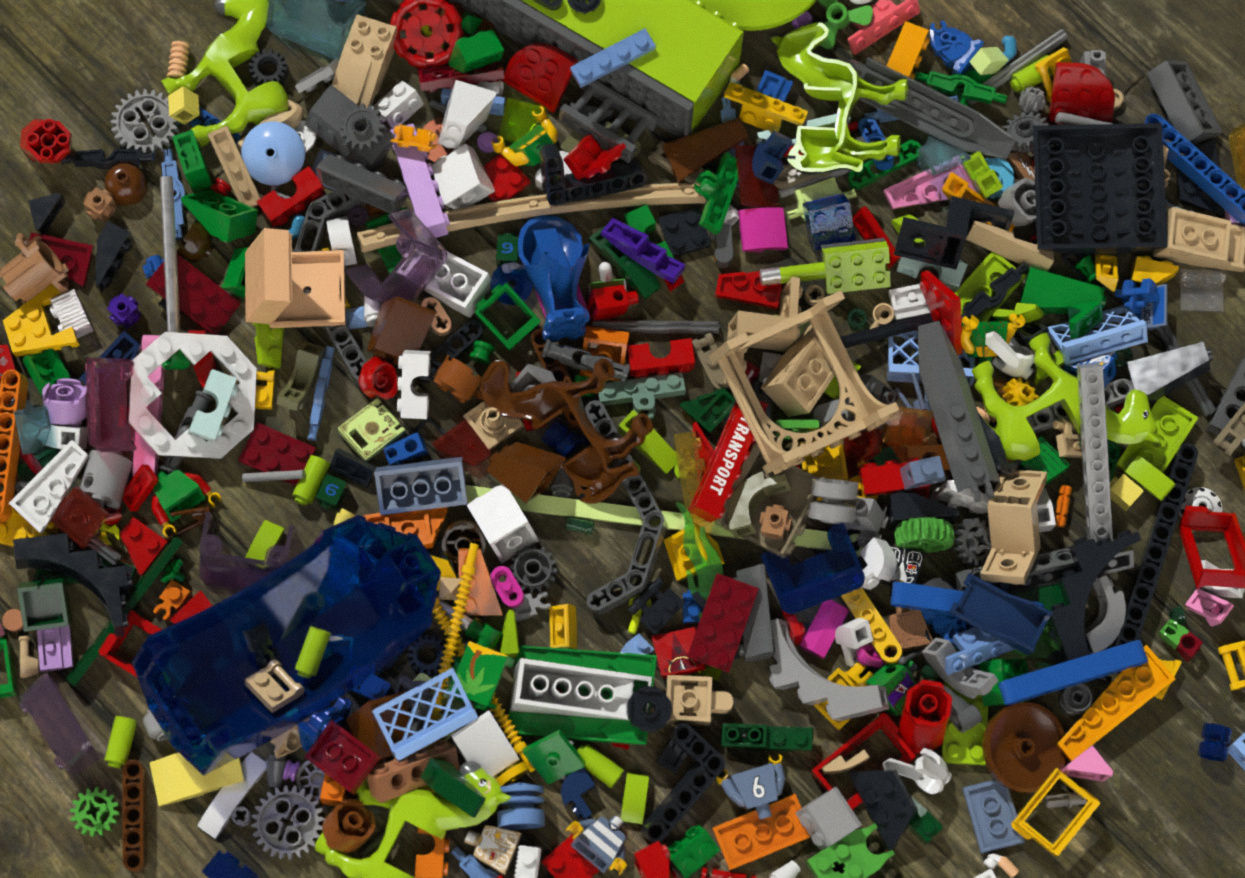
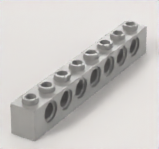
M1099 363L1077 365L1087 538L1094 539L1095 542L1107 537L1113 540L1103 366Z

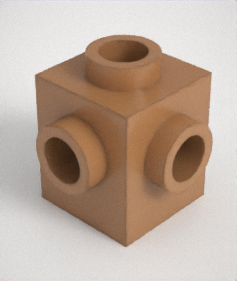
M95 187L84 198L83 205L87 210L86 214L92 219H98L103 223H106L117 208L113 195L106 189L101 191Z
M780 505L767 506L766 511L761 513L759 525H762V536L784 541L786 531H790L793 518H790L789 511Z

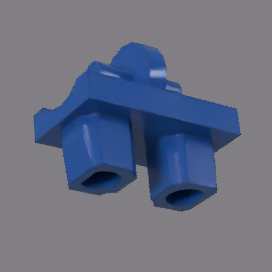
M1143 279L1140 288H1137L1138 284L1135 281L1126 280L1123 283L1122 289L1115 290V296L1122 299L1125 308H1129L1133 314H1138L1141 312L1142 307H1146L1147 303L1159 302L1160 296L1155 292L1156 283L1152 279Z

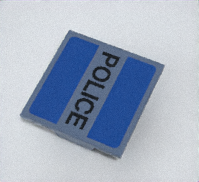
M1167 284L1156 286L1155 292L1160 296L1159 302L1147 303L1146 307H1142L1140 313L1135 314L1139 320L1145 321L1147 331L1159 329L1160 326L1167 325Z

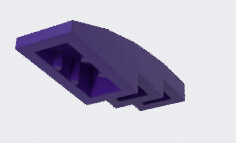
M614 218L601 231V235L624 254L673 284L685 270L684 263L667 256V250L650 242L649 235Z

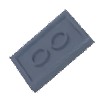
M996 780L962 788L980 854L1025 843L1024 837L1011 827V822L1016 818L1017 813L1009 789L1003 787Z

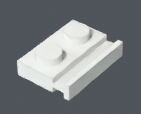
M919 284L888 291L890 304L895 312V322L930 313Z

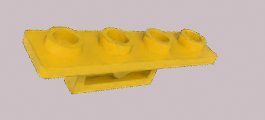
M730 82L724 94L725 98L743 104L739 116L742 122L766 131L769 130L771 133L773 131L779 132L783 120L802 126L808 115V111L800 107L790 105L779 99L769 97Z

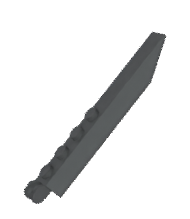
M869 57L867 58L866 65L850 59L849 64L861 71L860 78L872 85L889 86L900 79L908 80V96L906 101L894 99L888 105H881L868 98L860 97L859 100L962 151L971 153L980 151L983 155L1008 158L1016 139L982 113Z
M939 321L918 326L919 374L957 493L970 488L974 501L976 503L981 502V494L977 486L984 485L988 499L994 498V492L990 482H1000L961 360Z

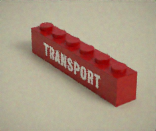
M758 400L765 412L768 404ZM737 401L688 509L689 512L710 523L723 516L726 509L724 507L725 501L732 496L734 491L732 485L742 473L740 467L750 455V444L755 441Z

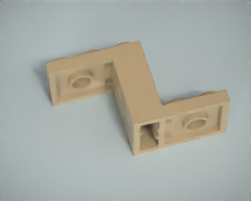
M791 277L781 289L779 316L738 310L728 323L727 341L744 333L750 336L800 314L801 306H798L799 299L802 296L800 278ZM800 327L792 328L756 344L752 348L786 352L793 345L794 341L799 338ZM747 349L736 353L744 372L747 366V362L744 360V353L747 352ZM724 378V385H728L726 379Z
M1016 470L1009 476L1001 474L1000 482H997L993 491L994 498L989 499L987 504L992 549L980 573L982 580L992 583L1002 582L1025 585L1041 548L1037 502L1047 481V472Z

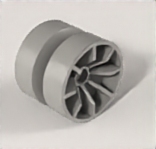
M812 479L811 494L821 497L823 501L810 502L808 517L832 524L855 522L856 506L844 503V501L857 499L859 484L836 479Z

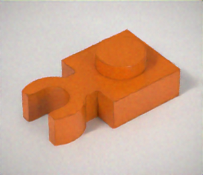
M171 580L159 597L164 602L157 605L153 613L158 615L161 610H166L163 620L168 621L171 618V610L175 608L179 611L191 592L179 583Z

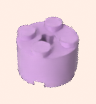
M69 378L58 379L56 384L50 385L48 383L44 386L42 396L47 423L50 425H70L72 427L81 425L82 420L86 418L89 412L86 386L83 387L80 381Z

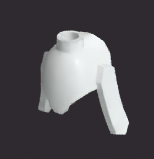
M994 331L986 334L985 345L1002 359L1000 360L995 357L993 364L1009 376L1022 377L1027 380L1034 371L1031 368L1035 357L1034 351L1021 346L1014 337H1012L1008 345Z
M927 748L922 749L920 753L922 757L916 760V766L892 758L883 762L884 770H897L899 775L915 780L917 785L929 794L943 791L944 785L951 779V773L948 771L945 761L938 754Z

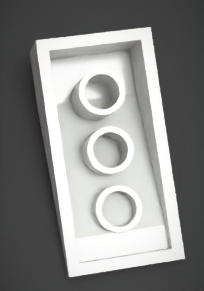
M422 238L415 239L395 269L396 273L469 318L476 310L474 306L484 298L493 284L487 272L427 240L423 241Z

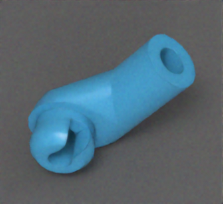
M1008 35L1002 39L1003 46H1005L1003 54L1008 59L1006 64L1017 54V41L1013 36Z
M296 214L293 217L292 227L289 229V233H292V240L300 235L305 219L301 214Z

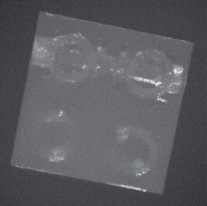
M1180 269L1181 310L1223 312V282L1226 281V274H1223V271Z

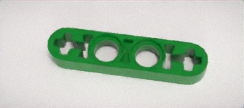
M915 140L901 144V152L899 156H896L900 162L897 165H893L889 170H881L879 174L870 172V167L875 165L873 160L863 164L860 174L853 170L850 171L847 181L848 185L854 190H859L919 159L922 152L921 145ZM909 147L911 149H916L914 155L912 152L906 154L908 152ZM866 172V176L861 178V183L853 181L855 175L859 178Z

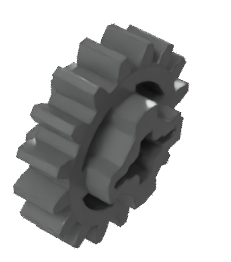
M979 518L964 519L963 523H958L959 530H954V533L957 535L954 542L957 546L953 549L959 551L957 558H963V564L969 563V566L983 565L991 551L990 527L985 526V521H979Z

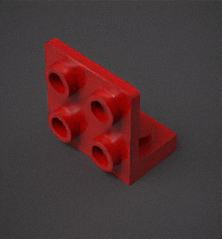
M589 134L573 148L563 161L577 180L584 177L589 179L598 172L603 174L611 168L610 164L622 156L621 152L626 148V145L622 143L602 150L592 134Z

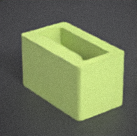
M998 47L980 48L969 62L980 75L997 74L1008 59Z

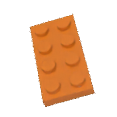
M796 794L769 804L772 813L770 817L759 820L755 810L712 828L729 871L811 838L795 813L801 809Z

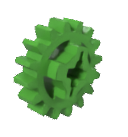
M95 787L94 792L87 788L86 795L79 793L80 800L72 801L76 808L70 809V812L75 814L70 820L78 822L75 825V829L83 828V835L88 834L90 831V836L94 838L96 832L101 836H104L105 829L111 832L112 828L110 825L112 823L118 824L114 819L115 816L121 815L120 812L115 811L120 806L118 802L113 803L116 797L113 794L108 796L109 791L106 789L101 793L98 787ZM96 798H102L107 803L99 804ZM85 802H86L87 804H86L84 810L81 811L83 805H84ZM94 806H95V808H97L98 810H100V811L97 812V816H96V817H94L93 815H91V813L94 812V809H93ZM109 814L108 819H107L106 822L104 823V819H105L106 815ZM83 821H92L94 827L85 825Z

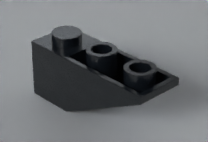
M109 221L97 238L95 285L101 293L110 286L112 275L115 270L120 269L123 263L122 258L126 252L132 249L134 239L129 231Z

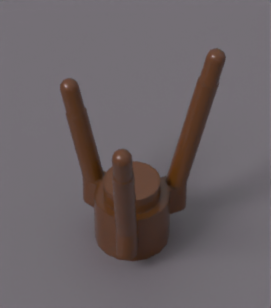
M200 502L192 509L171 512V516L192 514L193 520L198 519V521L177 530V535L175 532L169 534V539L197 526L205 525L206 520L211 519L208 502Z

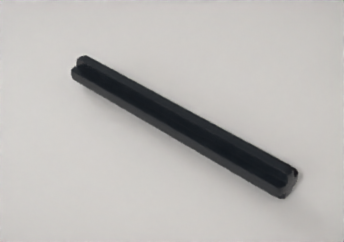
M931 313L840 336L844 347L849 348L918 330V326L932 323L934 320Z

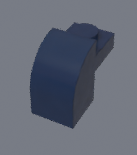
M773 131L765 143L760 141L752 160V169L755 177L770 184L774 183L784 169L781 158L793 144L791 138Z
M584 767L571 773L564 780L561 788V798L564 807L571 803L574 804L571 808L578 819L582 817L584 820L592 817V812L582 799V796L593 790L595 784Z

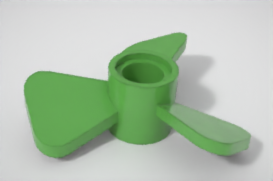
M817 0L827 9L826 16L828 21L824 25L828 28L829 35L824 42L819 44L827 50L834 48L838 29L847 27L850 22L867 26L872 22L873 9L871 6L867 5L847 11L843 4L838 3V0ZM837 13H843V16L840 19H834V16Z

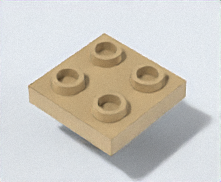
M483 401L463 415V417L487 450L490 451L522 429L524 424L520 419L502 417L500 412H497V408H488Z

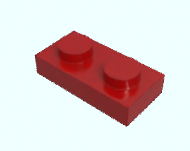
M142 464L125 488L122 500L130 511H138L159 480L149 465Z

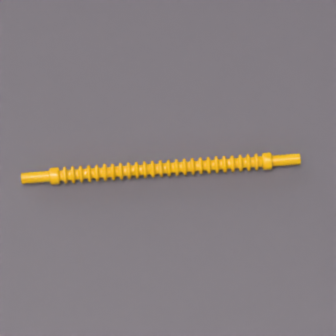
M470 543L466 564L462 566L461 572H463V575L460 576L462 581L459 582L461 586L457 588L459 594H456L458 599L454 601L456 603V606L453 607L455 612L451 613L453 619H450L452 624L448 626L450 628V632H447L449 637L445 638L447 644H444L446 649L442 651L444 657H441L443 662L439 664L441 666V669H438L440 674L453 668L451 662H454L452 657L456 655L454 653V650L457 649L455 644L459 643L457 637H460L458 632L462 630L460 628V625L463 624L461 619L465 618L463 612H466L464 607L468 605L466 603V599H469L467 594L471 592L469 590V587H472L470 581L474 580L472 575H475L476 572L474 565L479 548L478 544ZM448 677L443 679L441 689L448 687V684H446L447 681H450ZM439 691L435 704L444 706L442 700H445L443 695L446 693ZM434 706L430 719L436 721L440 719L439 713L442 710Z
M422 577L416 581V584L426 599L425 604L429 609H432L431 613L435 614L434 619L439 620L437 624H441V630H445L444 635H448L447 632H450L448 626L452 624L448 620L450 617L445 615L446 611L442 610L443 605H439V598L433 595ZM457 637L459 643L455 644L457 649L454 651H457V657L462 659L466 643L461 642L463 638ZM493 696L491 703L497 707L496 710L491 708L490 712H494L493 717L498 718L496 722L501 723L500 728H504V734L507 733L508 736L506 738L511 740L510 745H514V751L520 755L529 772L532 773L536 769L522 753L523 748L527 746L526 743L522 742V737L517 735L519 731L514 730L515 725L512 726V720L507 718L509 715H505V709L501 708L502 703H498L499 698Z

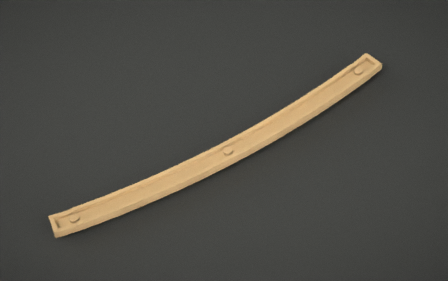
M697 183L650 184L637 189L556 206L550 205L544 194L469 206L442 213L447 212L450 225L446 227L447 231L451 232L541 215L628 206L681 203L702 204L706 203V199L695 192L694 184ZM416 218L357 233L362 253L422 238Z

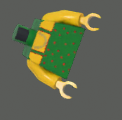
M540 106L542 111L540 114H535L532 111L535 120L541 123V125L535 127L512 145L505 147L502 136H497L499 143L491 141L493 150L496 153L502 152V155L514 166H535L540 162L539 153L544 145L557 142L558 131L552 122L547 119V113L542 106Z
M1015 313L1009 315L1011 323H1008V321L979 322L974 315H971L970 319L965 316L961 319L962 348L968 357H979L980 364L990 361L993 366L992 356L998 355L985 345L986 334L994 331L1009 345L1017 328L1025 324V318L1022 314L1018 318Z

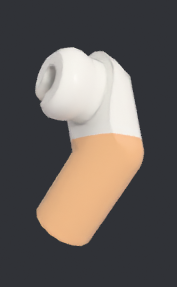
M741 64L731 74L730 82L739 84L740 80L749 72L748 66Z
M992 853L984 860V865L988 869L993 870L997 865L1010 878L1014 877L1019 871L1004 856Z

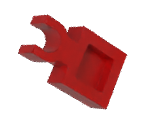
M791 604L783 605L782 613L791 639L795 646L799 645L803 640V635H805L803 623L798 622Z

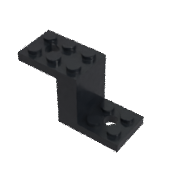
M951 196L943 226L903 217L894 255L957 270L966 235L973 221L981 223L990 222L994 227L1009 231L1014 210ZM920 238L925 242L920 244L914 240Z

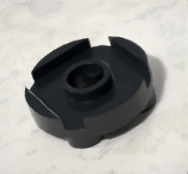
M645 686L638 689L630 696L626 704V715L630 725L642 732L651 733L658 731L666 725L672 714L670 699L662 690L653 686ZM647 703L651 704V708H655V712H651L650 715L643 711Z

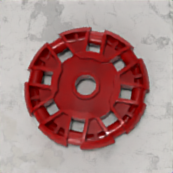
M404 0L400 4L398 11H394L390 21V25L397 28V35L393 45L394 50L400 58L406 59L409 65L416 68L427 69L433 66L437 68L447 64L455 43L464 37V30L462 31L461 26L463 21L460 13L453 4L450 5L445 0ZM420 4H426L427 10L421 11ZM439 8L445 11L443 16L436 13ZM407 12L412 14L408 21L404 18ZM453 23L454 32L448 33L447 24ZM429 25L432 28L433 32L430 37L423 36V26ZM400 30H406L407 38L401 39ZM445 41L450 44L447 50L441 47ZM411 46L417 50L414 55L408 51ZM427 52H434V58L427 59Z

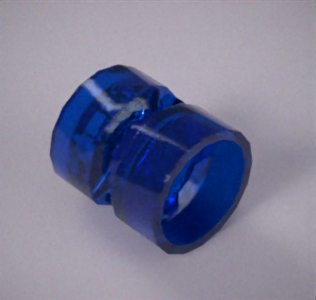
M557 420L545 432L541 441L550 449L555 448V454L564 456L567 460L579 448L582 439L574 432L569 433V427L561 420Z
M1204 723L1201 733L1204 741L1199 743L1197 755L1212 761H1227L1229 748L1226 744L1230 743L1233 730L1219 724ZM1210 739L1219 740L1220 742L1210 741Z

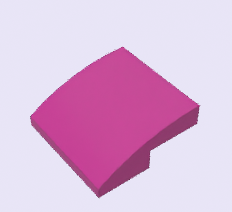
M752 208L738 211L742 252L762 253L764 250L784 251L788 248L783 208Z

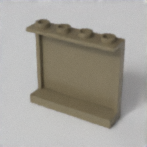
M754 443L749 457L741 467L742 473L732 485L734 488L733 494L746 479L763 471L766 478L774 475L773 472L765 474L763 466L767 463L756 443ZM792 466L779 473H786L791 482L792 490L763 499L754 512L757 533L742 537L783 559L786 558L787 554H792L796 546L794 541L797 535L801 536L806 528L805 521L809 515L810 502L818 499L817 496L811 494L812 479L818 477L796 466ZM732 496L725 501L724 507L726 509L723 516L714 521L716 525L730 531L728 507ZM767 506H783L789 511L790 518H793L791 530L786 531L784 541L763 537L761 534L760 516L762 512L766 511Z

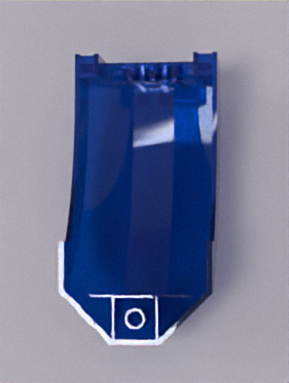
M360 515L327 528L320 533L311 547L262 579L227 599L147 637L133 659L132 664L148 708L172 747L204 776L266 744L310 718L316 712L321 711L365 681L412 644L432 624V612L436 602L437 585L440 580L441 571L415 534L409 532L405 534L396 531L395 527L380 522L376 524L367 521L366 517ZM260 623H265L272 644L267 646L268 650H271L275 659L281 663V668L296 683H300L305 688L301 696L273 713L245 685V679L261 670V667L255 661L256 652L249 651L243 631ZM310 626L330 632L331 636L343 638L337 641L329 640L316 676L311 675L309 679L298 675V670L295 669ZM264 655L263 660L265 665H268L270 661ZM281 681L282 688L288 692L290 689Z

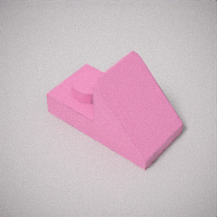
M1196 589L1185 604L1188 610L1205 617L1210 626L1221 624L1234 607L1232 603L1201 589Z

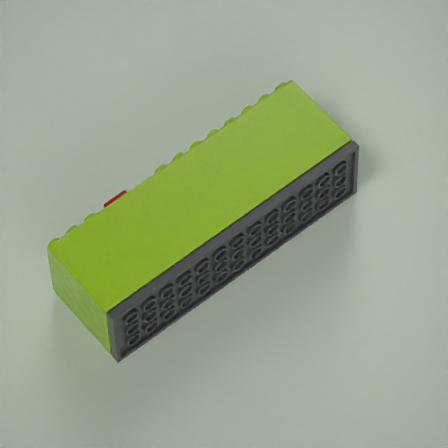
M449 0L454 4L456 2L462 5V8L469 13H475L495 25V30L524 47L534 43L550 44L577 59V63L646 29L655 43L656 49L597 80L638 106L654 113L658 117L656 125L679 139L694 133L731 78V74L740 64L744 33L742 27L735 22L729 23L723 20L724 17L716 11L711 13L706 10L705 5L700 1L601 0L600 6L594 12L591 11L585 15L581 12L576 13L574 9L570 8L567 0H563L562 7L556 11H551L533 0Z

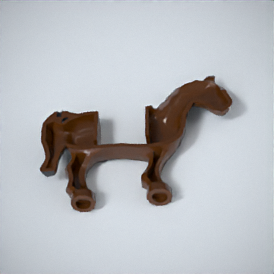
M599 359L594 364L593 375L585 381H550L521 392H512L510 385L511 369L509 363L505 361L495 360L481 377L479 390L473 394L475 398L483 400L488 408H497V412L499 411L502 417L532 421V426L535 430L565 409H570L591 445L562 465L565 473L573 481L576 495L580 498V501L589 504L599 503L613 494L625 478L639 475L640 466L635 461L612 469H608L612 460L625 459L635 446L644 443L645 436L653 430L651 419L646 414L639 413L632 419L631 428L624 437L605 439L593 427L582 403V395L601 392L606 388V381L614 377V367L607 359Z

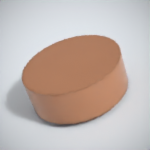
M10 609L3 615L2 623L8 631L18 632L23 629L20 610Z

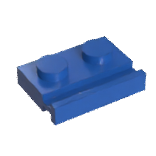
M765 70L756 92L785 102L793 86V81L785 80L784 77Z

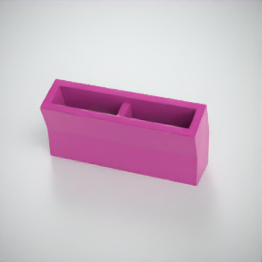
M825 597L800 644L801 649L819 659L825 658L835 639V631L844 622L849 609Z

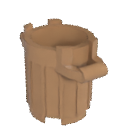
M19 233L16 236L15 245L22 252L0 268V278L3 277L6 285L3 287L4 290L15 301L21 299L22 304L31 300L51 283L60 293L67 292L69 283L64 278L68 276L66 274L69 271L68 266L65 263L62 264L53 250L40 241L42 239L40 236H36L29 241L24 234Z

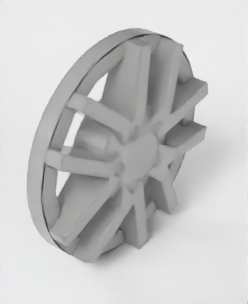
M308 760L302 764L297 772V787L299 791L302 788L311 787L310 794L314 793L315 788L319 789V797L314 796L312 800H320L325 773L320 769L318 770L314 764L315 770L310 772L306 767L311 764ZM305 769L309 776L301 777L302 771ZM308 779L309 784L301 786L300 780Z

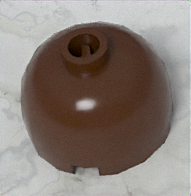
M120 163L113 166L105 176V189L113 195L117 205L127 206L133 203L135 205L145 197L148 191L147 179L143 171L137 166Z

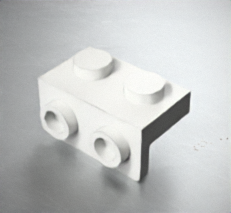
M401 81L373 107L374 111L378 109L381 112L380 116H383L390 128L394 129L395 126L403 124L420 109L424 102L414 88Z

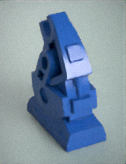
M940 21V27L942 28L940 30L935 29V24L931 23L930 47L934 55L941 57L943 64L953 69L952 75H964L971 66L969 61L980 48H983L984 41L979 39L973 40L968 34L956 28H947L944 21Z
M921 611L926 625L932 624L935 634H938L945 640H950L955 650L959 649L953 643V635L966 631L967 625L969 629L974 628L953 615Z
M339 698L333 707H329L319 713L316 712L308 722L299 723L297 727L302 749L308 753L331 720L343 727L353 702L348 698Z

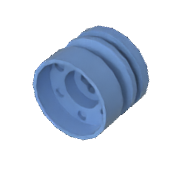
M514 783L500 787L502 793L510 795L511 799L499 804L507 806V809L497 812V828L518 830L545 826V811L534 808V805L544 802L543 797L535 796L544 793L543 786L530 783Z

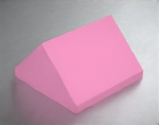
M1093 746L1061 770L1067 777L1102 782L1113 776V770Z

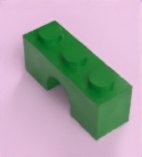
M647 205L624 214V224L645 234L656 230V221ZM666 241L656 244L666 249L667 256L674 259Z

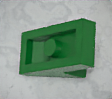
M1093 301L1068 306L1070 339L1074 340L1083 337L1103 320L1102 302Z

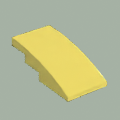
M235 737L208 743L149 762L159 807L203 796L204 793L220 790L225 786L245 782Z

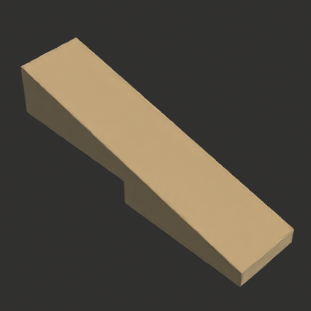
M974 220L966 235V240L1020 265L1026 262V265L1028 264L1031 268L1048 272L1054 262L1053 252L1037 250L1036 244L1014 238V232Z

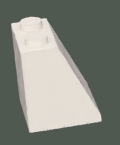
M456 80L447 103L438 144L453 149L463 145L487 119L497 92Z
M467 144L457 146L453 150L454 152L438 158L436 163L431 165L443 203L452 209L472 206L495 192L474 148Z
M503 484L494 487L485 495L475 498L467 505L501 563L517 555L516 551H524L525 546L529 548L539 542L511 492Z
M487 711L451 735L453 743L465 761L479 763L495 780L520 762L519 757L490 711Z

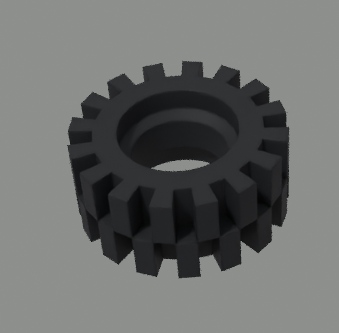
M264 49L261 55L257 52L256 58L252 57V63H249V71L256 86L271 81L279 82L283 86L285 84L284 79L287 80V73H289L284 56H280L278 51L274 53L273 49H269L268 53ZM274 64L277 67L275 74L265 76L261 73V68L264 65Z
M425 635V637L420 636L417 641L414 640L412 642V646L409 647L408 659L412 669L417 674L423 673L434 677L436 676L435 674L439 673L438 669H441L439 664L443 662L441 657H444L442 651L446 649L443 641L438 639L437 636ZM425 648L434 649L437 652L435 662L431 664L423 663L420 660L422 650Z

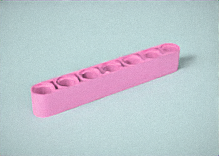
M143 335L141 352L161 335ZM162 365L148 376L162 394L146 407L160 424L162 420L165 369ZM135 431L133 476L142 464L149 465L157 476L159 456Z

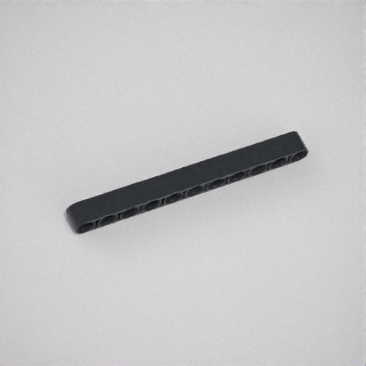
M1183 444L1174 455L1167 477L1175 483L1171 491L1177 493L1178 499L1171 498L1168 493L1162 501H1159L1126 603L1124 624L1119 635L1114 640L1112 648L1139 640L1198 457V450L1193 444ZM1182 452L1189 453L1191 459H1185L1182 456ZM1175 471L1182 472L1184 479L1177 478ZM1162 511L1170 512L1172 518H1165ZM1156 531H1162L1165 534V539L1158 538ZM1151 550L1156 551L1159 559H1153L1149 552ZM1143 571H1149L1152 574V579L1145 578ZM1136 591L1144 592L1146 599H1139ZM1130 611L1137 612L1139 620L1132 619ZM1123 632H1130L1133 636V640L1130 641L1125 639L1123 636Z

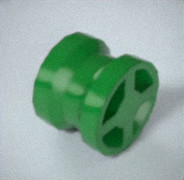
M475 341L473 344L474 351L470 353L469 358L478 364L489 365L490 354L494 353L495 348L486 342Z

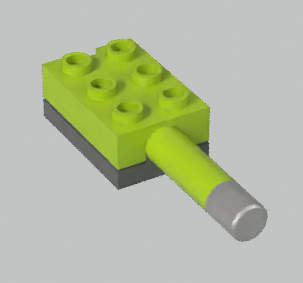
M884 238L821 245L822 262L761 269L759 271L762 286L787 283L791 277L800 278V282L823 279V286L827 294H833L838 291L851 292L891 287L890 270L886 264L890 263L889 246Z

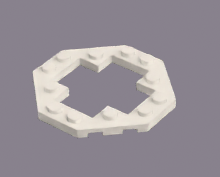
M164 332L131 361L128 423L158 456L221 459L254 430L257 368L228 336ZM178 350L193 365L207 353L211 352L228 372L237 378L239 383L235 397L231 396L228 402L238 414L224 426L220 438L216 437L213 442L209 440L206 442L201 437L189 434V429L175 440L146 409L149 404L162 394L148 376Z

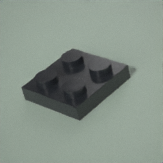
M699 206L658 217L664 241H666L674 258L711 247L707 230L699 225L702 216Z

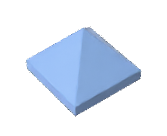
M364 306L346 309V326L349 330L368 327L366 321H364Z

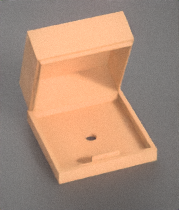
M264 228L245 252L246 322L269 324L270 328L346 325L344 250L292 252V233H289V230ZM305 287L312 289L309 294L303 292Z

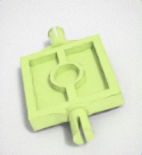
M833 177L795 190L794 194L798 202V208L786 212L789 220L801 216L808 230L812 231L848 218L849 213L845 206V201L857 197L856 192L852 189L842 193Z

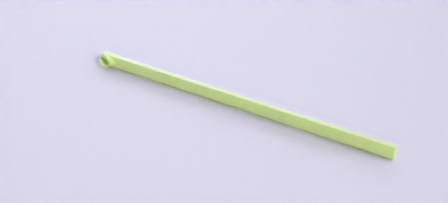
M466 485L468 504L475 498L490 492L492 488ZM511 492L521 511L636 526L643 525V520L636 507L601 502L589 504L578 499L538 495L528 503H524ZM661 510L667 522V530L681 531L693 524H698L709 535L735 538L732 532L716 525L714 521L710 523L694 514ZM654 519L651 522V527L659 526L661 519ZM805 529L801 536L797 535L794 541L796 546L846 552L851 553V556L860 557L861 554L859 552L864 548L860 547L859 550H855V546L851 545V543L857 540L859 534L850 535Z

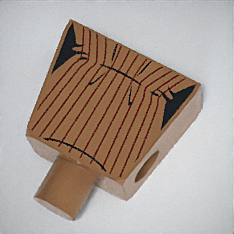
M895 607L897 614L889 615L887 624L900 644L902 651L926 648L932 642V638L921 611H910L906 608ZM888 647L890 654L897 653L896 648Z

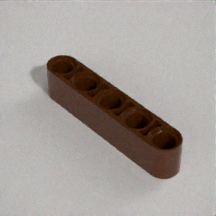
M543 329L535 330L531 335V347L540 367L552 371L554 377L557 375L564 378L562 382H571L564 365L559 363V360L555 359L551 364L544 362L545 358H542V352L545 343L543 345L535 343L538 338H543ZM565 409L562 414L568 426L572 429H579L578 422L570 418L572 415L570 409Z
M129 760L123 766V865L132 873H141L147 865V771L145 766L137 760ZM134 766H139V774L131 777L130 769ZM138 788L140 795L136 799H130L131 790ZM139 811L140 818L136 822H131V813ZM133 834H139V842L131 845L130 837ZM139 856V865L131 868V858Z

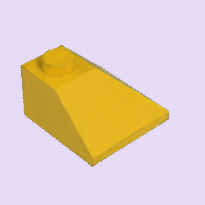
M693 524L664 539L677 581L709 572L725 564L718 543L698 524Z

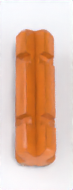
M1061 485L1058 495L1060 496L1057 499L1055 515H1057L1055 516V527L1064 528L1066 526V517L1070 503L1069 497L1072 491L1070 486Z

